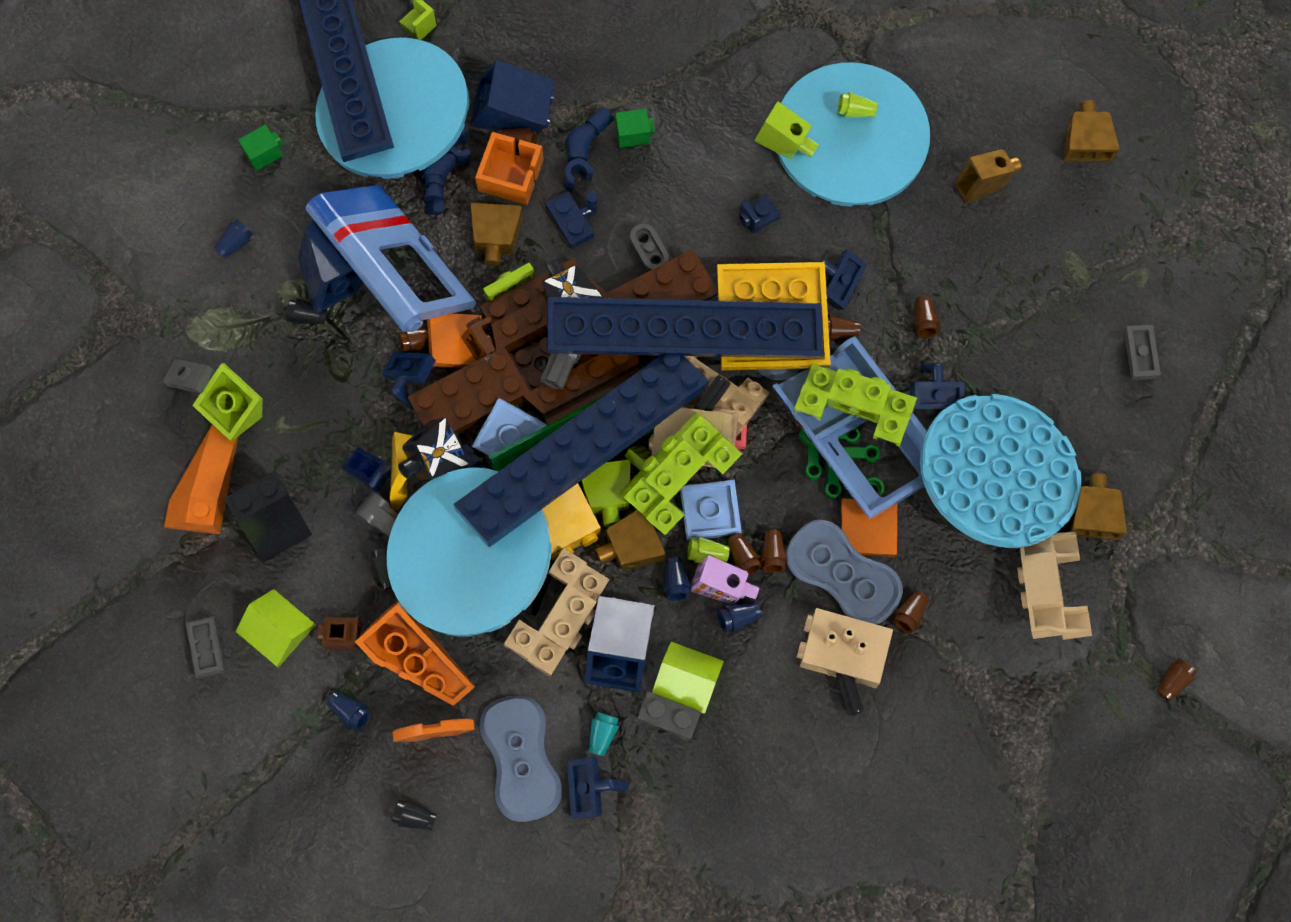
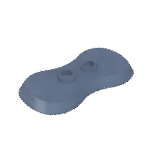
M813 520L805 524L794 535L788 545L786 552L787 564L792 573L806 583L827 590L837 600L847 617L878 625L885 621L897 608L903 593L902 582L897 573L891 567L868 559L857 552L845 533L834 523L826 520Z
M510 695L491 702L481 714L479 729L481 737L491 751L496 763L495 800L497 806L505 817L513 821L527 822L543 818L557 808L562 796L560 778L551 766L545 753L546 718L544 711L535 699L526 695Z

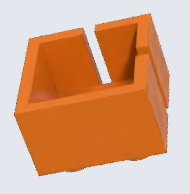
M492 132L475 177L478 192L528 206L535 186L534 180H537L544 161L543 147L519 140L520 156L516 155L515 138Z

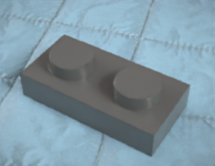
M1153 325L1126 326L1124 334L1131 380L1158 379L1161 373Z
M648 692L637 720L691 741L701 712Z

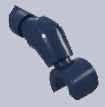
M605 107L591 115L585 121V124H582L580 127H574L567 135L565 146L569 163L565 168L563 184L570 192L573 191L576 182L572 174L581 173L584 175L585 180L592 179L593 170L590 164L587 163L589 147L592 145L595 135H599L614 120L612 114Z
M464 129L455 144L444 156L423 169L422 179L425 181L426 187L424 199L427 201V214L440 215L443 213L444 190L442 188H444V182L447 181V175L456 166V163L465 164L472 161V155L468 149L463 151L456 149L458 145H464L468 139L467 131Z

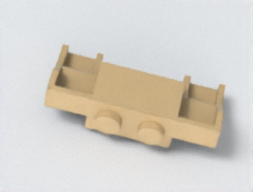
M684 356L710 381V385L716 376L720 375L697 360L698 356ZM749 378L739 387L730 382V387L714 407L738 411L736 436L745 428L770 393L759 383ZM706 390L688 402V404L696 405Z
M1076 531L1055 533L1047 540L1038 544L1020 547L1022 567H1017L1019 582L1020 584L1025 583L1026 589L1025 592H1021L1023 609L1028 608L1033 639L1059 635L1063 636V640L1092 636L1088 607H1064L1058 564L1080 561Z
M564 548L548 574L566 586L537 631L521 620H518L503 644L548 676L552 675L568 648L574 649L582 637V634L578 632L584 623L589 625L596 612L593 607L610 580L587 566V562Z

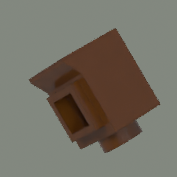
M325 617L324 624H319L318 641H322V646L327 650L359 651L360 647L355 641L357 640L358 629L362 628V623L358 617ZM332 626L344 627L343 638L331 637Z

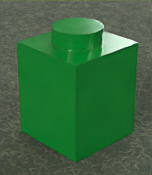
M647 109L615 113L619 148L650 144V134L655 133L653 118H648Z
M266 124L238 139L244 154L255 171L283 157L280 146L283 143L276 131L271 133Z

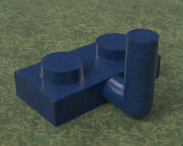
M569 191L545 203L548 212L571 249L594 237V232L585 218L596 213L598 210V196L595 192L588 193L587 205L580 209Z
M849 250L842 251L835 266L827 260L816 261L825 262V273L829 275L826 281L827 301L838 310L845 309L867 266L866 263Z
M393 352L382 375L387 380L395 381L391 387L392 394L409 409H413L408 399L410 394L403 388L407 382L424 383L430 375L436 360L430 354Z
M923 363L921 365L923 373H932V382H911L910 395L917 397L914 409H946L956 403L957 400L964 398L965 382H943V365L941 363Z
M596 757L567 761L571 819L578 820L602 816L600 792L609 790L626 792L629 788V784L625 780H599L598 758Z

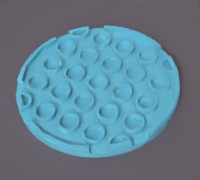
M389 38L366 45L394 148L343 162L323 87L320 90L316 104L317 131L328 153L347 170L364 177L373 176L382 177L383 179L404 177V174L418 169L421 171L444 156L455 144L465 126L464 121L469 110V91L457 63L444 50L429 42L413 38Z
M853 62L824 66L810 72L797 81L781 102L812 126L806 137L819 144L811 158L797 150L792 159L778 154L779 160L790 178L804 191L814 197L818 196L830 201L831 204L848 207L878 204L891 199L906 189L917 177L925 162L930 144V127L925 109L917 95L906 83L884 69ZM852 92L877 102L878 106L875 117L844 118L842 114H838L837 107L841 93L847 94Z
M973 395L957 400L956 403L942 410L934 419L922 442L920 468L924 486L933 504L954 527L971 538L989 545L1019 548L1035 545L1047 540L1057 533L1071 518L1077 507L1081 488V471L1078 470L1076 463V453L1068 438L1063 436L1053 425L1055 422L1036 407L1005 395Z
M465 468L447 472V474L434 478L410 497L393 524L387 546V570L392 589L402 607L415 620L437 632L452 636L469 637L497 630L510 623V620L516 617L522 610L528 608L545 581L551 560L552 544L548 529L549 524L543 509L491 547H488L454 509L453 504L498 471L484 468Z

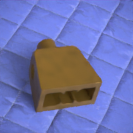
M1092 100L1081 102L1080 112H1074L1067 125L1064 161H1113L1119 151V144L1110 113L1096 112V105Z
M1002 149L970 157L954 183L967 204L1003 189L1013 174L1021 171V163L1017 157L1009 159L1007 153Z
M471 203L476 252L485 253L484 263L492 267L499 266L501 254L512 255L514 253L523 221L522 206Z
M1091 474L1090 487L1083 486L1080 488L1077 507L1070 518L1067 532L1076 531V536L1120 540L1127 533L1121 491L1107 489V475Z
M639 510L606 530V537L609 543L595 549L601 564L616 559L621 570L637 568L665 560V551L653 524Z

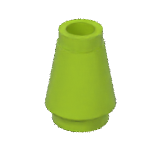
M852 92L847 94L841 93L837 113L842 114L844 118L875 117L878 103Z
M700 536L690 538L687 549L688 560L700 563L709 555L724 562L728 561L729 546Z

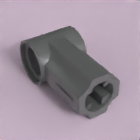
M550 353L551 356L541 377V382L550 388L563 390L574 364H577L581 354Z
M373 491L354 512L367 525L372 528L376 527L388 537H390L393 524L398 516V513L390 508L391 505Z

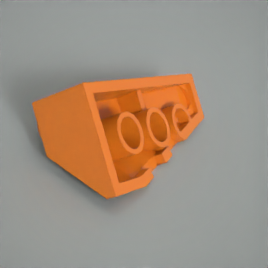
M211 425L169 500L164 524L165 528L220 534L226 505L224 498L228 495L238 437L230 441L214 425Z
M398 600L381 614L355 641L374 663L399 674L398 676L412 681L423 687L425 691L453 706L475 687L429 629L415 620Z

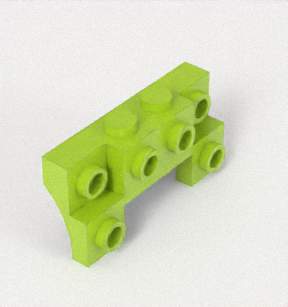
M812 364L806 382L801 389L794 412H802L817 417V420H821L827 405L829 408L878 423L873 438H881L896 443V446L900 447L917 397L892 390L891 385L887 384L885 380L878 377L868 378L861 376L858 371L853 369L843 370L839 368L838 371Z
M696 411L674 436L671 435L665 439L661 445V450L655 456H650L643 463L642 470L621 491V494L650 523L666 535L684 516V513L670 501L671 498L707 461L724 474L742 453L705 417Z

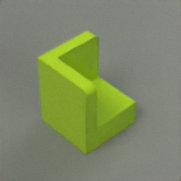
M412 0L414 9L400 20V26L414 39L422 40L437 26L434 10L423 0Z

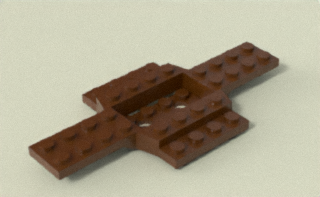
M693 249L608 293L588 277L602 294L603 298L710 301L718 297V288ZM574 258L562 264L564 269L572 265L578 266ZM545 272L480 306L484 317L490 316L493 320L489 326L494 334L496 351L408 396V399L423 426L433 419L446 417L454 434L487 418L498 398L513 406L525 403L548 425L608 394L640 371L638 356L581 354L579 361L571 369L564 389L556 390L541 382L544 371H539L534 366L537 359L546 358L549 360L551 356L550 353H547V337L519 350L515 354L508 353L547 333V300L543 291L542 281L550 276Z

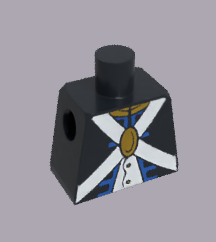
M558 259L546 264L545 269L550 276L542 281L546 300L548 297L603 298L599 290L577 265L564 269Z
M446 417L429 421L403 444L402 449L407 459L399 463L398 468L405 478L415 474L422 481L434 479L447 474V472L465 467L469 462Z

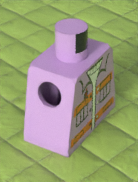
M708 555L697 565L690 585V591L727 604H734L740 598L753 603L757 597L759 587L746 582L748 577L747 571Z

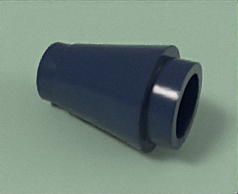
M237 219L234 223L231 222L214 248L226 259L229 255L250 242L249 238L253 233Z
M679 557L669 558L665 561L664 594L671 601L687 599L691 586L682 559Z
M757 602L726 605L717 612V616L722 630L733 633L754 620L761 618V610Z
M339 692L333 693L327 702V706L332 709L349 729L360 730L370 718L371 712L367 710V705Z

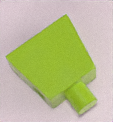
M777 101L754 140L788 159H792L797 150L811 158L819 146L818 143L806 137L812 126L779 101Z
M630 459L606 462L580 481L585 498L593 514L603 515L604 527H611L619 522V511L629 509V502L622 496L621 491L630 482Z

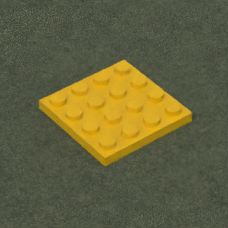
M825 262L717 264L718 301L821 303L823 351L821 359L721 357V371L810 369L812 364L830 368Z

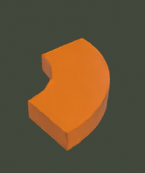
M471 719L442 720L438 724L431 725L416 724L394 730L392 732L393 742H417L435 737L457 736L475 730L474 720Z

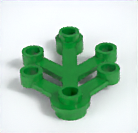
M801 428L800 439L803 444L808 446V465L805 470V476L811 481H816L822 474V467L818 464L819 451ZM858 428L849 431L856 434L855 439L848 438L846 433L840 436L838 440L843 439L847 444H855L859 440L860 431ZM875 445L843 447L851 459H864L867 463L876 462L880 455V451ZM872 450L875 452L876 456L874 458H870L867 456L866 452ZM827 463L828 484L825 487L824 493L828 499L835 500L839 498L842 487L839 484V478ZM816 468L818 474L811 475L809 469ZM865 476L870 485L876 489L877 494L882 497L884 493L883 482L878 478H867ZM836 487L838 493L831 494L828 491V488Z

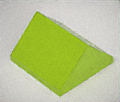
M221 363L206 385L203 393L199 395L192 406L230 441H233L262 418L263 398L225 363Z
M273 589L248 605L235 632L279 668L316 624Z
M671 642L662 661L652 693L705 714L724 661Z

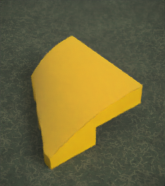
M394 432L392 437L390 505L393 510L398 511L408 496L407 478L400 473L398 464L407 459L402 446L412 436Z

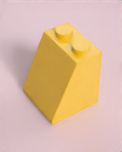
M578 483L543 508L549 524L552 561L557 559L563 548L573 554V549L582 544L584 547L589 546L598 540L597 536L601 535V528Z

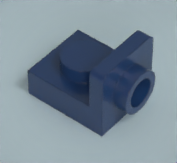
M767 194L749 204L747 201H744L740 205L739 219L753 233L778 220L781 215Z

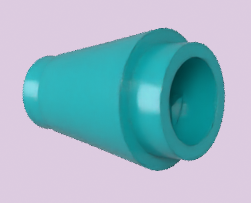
M600 712L596 713L595 718H592L588 752L605 756L619 728L617 725L619 718Z

